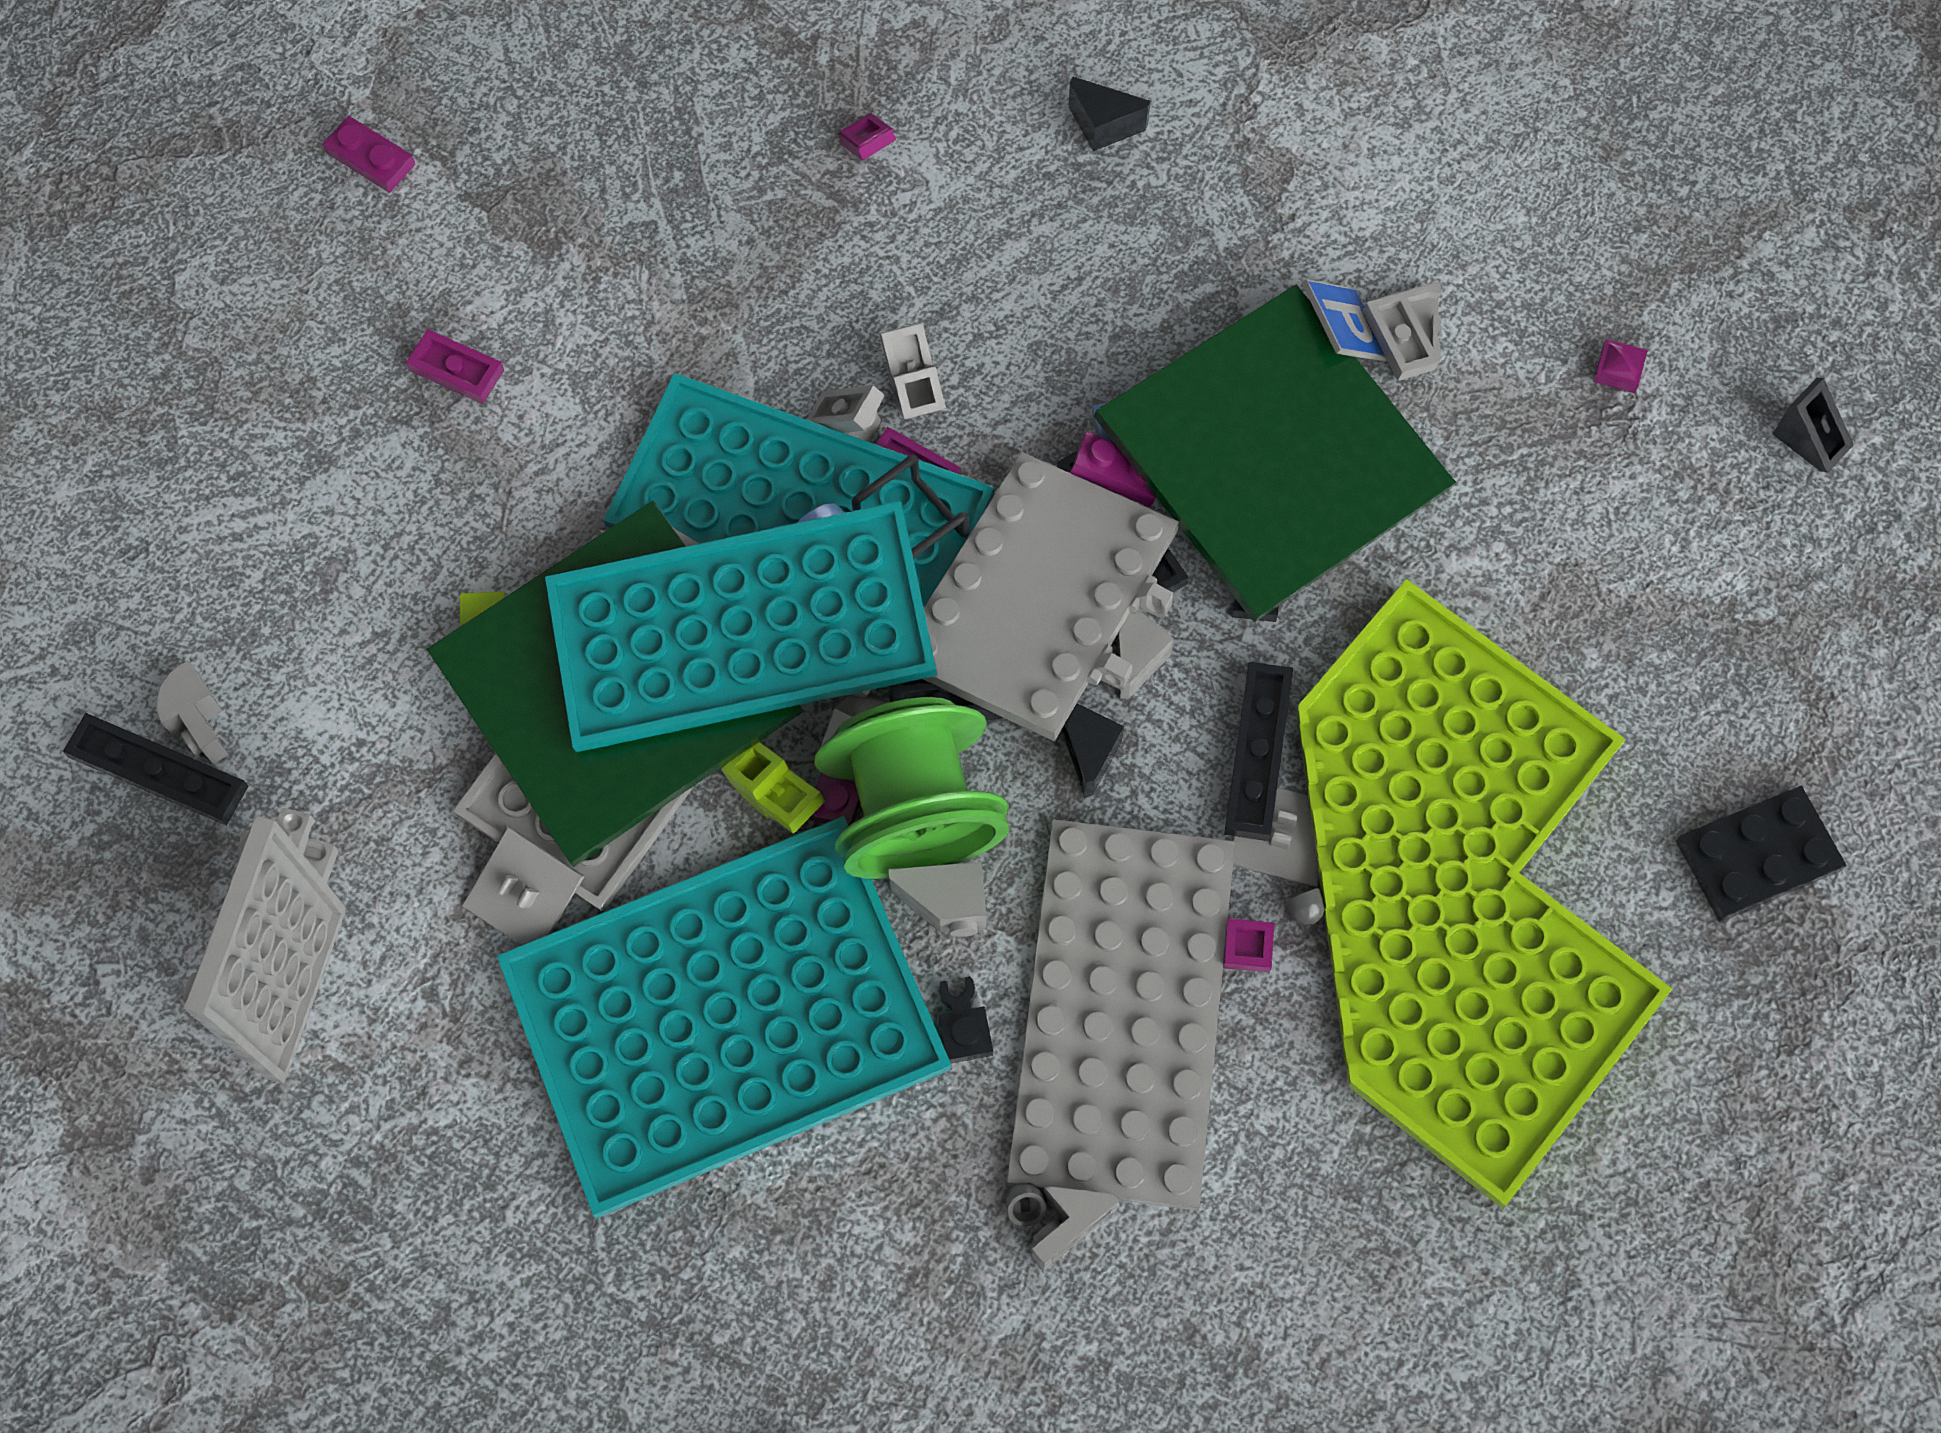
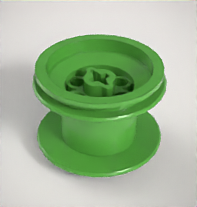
M920 697L904 699L879 705L853 716L840 725L835 732V736L821 746L814 759L817 770L837 779L855 780L863 813L862 819L854 822L842 831L834 845L837 854L843 857V866L848 874L864 879H889V869L958 864L988 851L1008 835L1010 828L1006 818L1009 810L1007 800L990 792L968 791L959 757L960 752L969 748L985 732L987 723L984 715L977 710L965 706H957L943 698Z

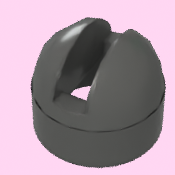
M1319 888L1284 901L1291 918L1303 926L1313 925L1318 922L1325 910L1324 900Z
M1031 1183L1015 1185L1008 1192L1006 1208L1008 1216L1013 1223L1019 1226H1032L1042 1220L1046 1213V1203L1042 1192ZM1027 1197L1030 1209L1021 1210L1020 1199Z

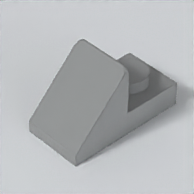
M874 385L822 391L806 420L870 442L881 421L877 409L885 395Z
M1044 1187V1197L1064 1222L1059 1225L1056 1220H1053L1033 1237L1037 1245L1032 1248L1031 1257L1045 1271L1114 1213L1119 1205L1118 1198L1113 1193Z

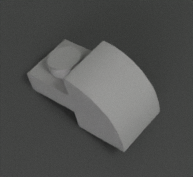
M919 322L879 333L889 371L888 378L902 418L908 419L946 409L936 366L932 363L923 323Z
M187 660L171 671L160 686L156 703L157 713L161 723L175 740L182 736L195 756L203 751L208 759L215 764L229 754L207 720L223 710L201 676Z

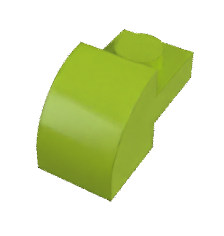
M760 742L722 768L726 778L748 803L767 819L772 817L793 834L825 802L822 794L817 789L792 772L781 757Z

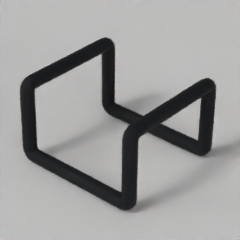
M910 455L855 495L852 499L853 511L860 510L862 501L910 467L911 479L948 521L911 549L914 559L953 529L961 537H968L969 516L966 512H961L956 516L951 513L920 477L918 457Z

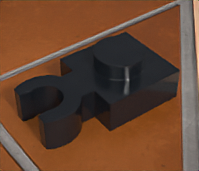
M970 976L965 977L966 992L960 997H954L949 993L947 981H941L940 983L941 1001L946 1007L951 1009L950 1013L938 1015L944 1049L951 1064L990 1057L994 1053L985 1006L971 1008L975 998V984Z

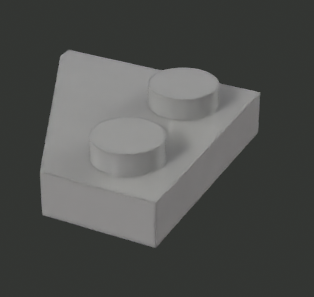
M1439 281L1368 301L1362 310L1397 381L1434 371L1440 362L1438 334L1441 330V315H1438V298L1441 295V285Z

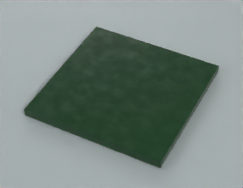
M1297 284L1103 405L1094 414L1097 422L1171 517L1179 521V527L1254 623L1452 489L1456 484V481L1357 358L1336 354L1311 301Z
M653 500L426 649L573 867L803 713L802 707L796 705L580 752L574 750L545 577L686 547Z

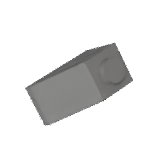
M982 862L889 869L891 893L939 932H950L951 936L966 937L977 934L978 929H986L987 915Z

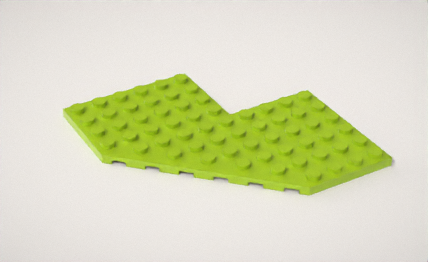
M1406 579L1306 695L1296 710L1321 895L1324 900V917L1347 1082L1349 1088L1501 1209H1504L1673 988L1520 874L1522 869L1612 759L1626 739Z

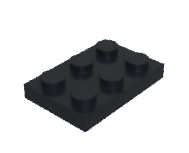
M1802 785L1680 835L1676 840L1679 849L1719 922L1841 872L1847 866Z

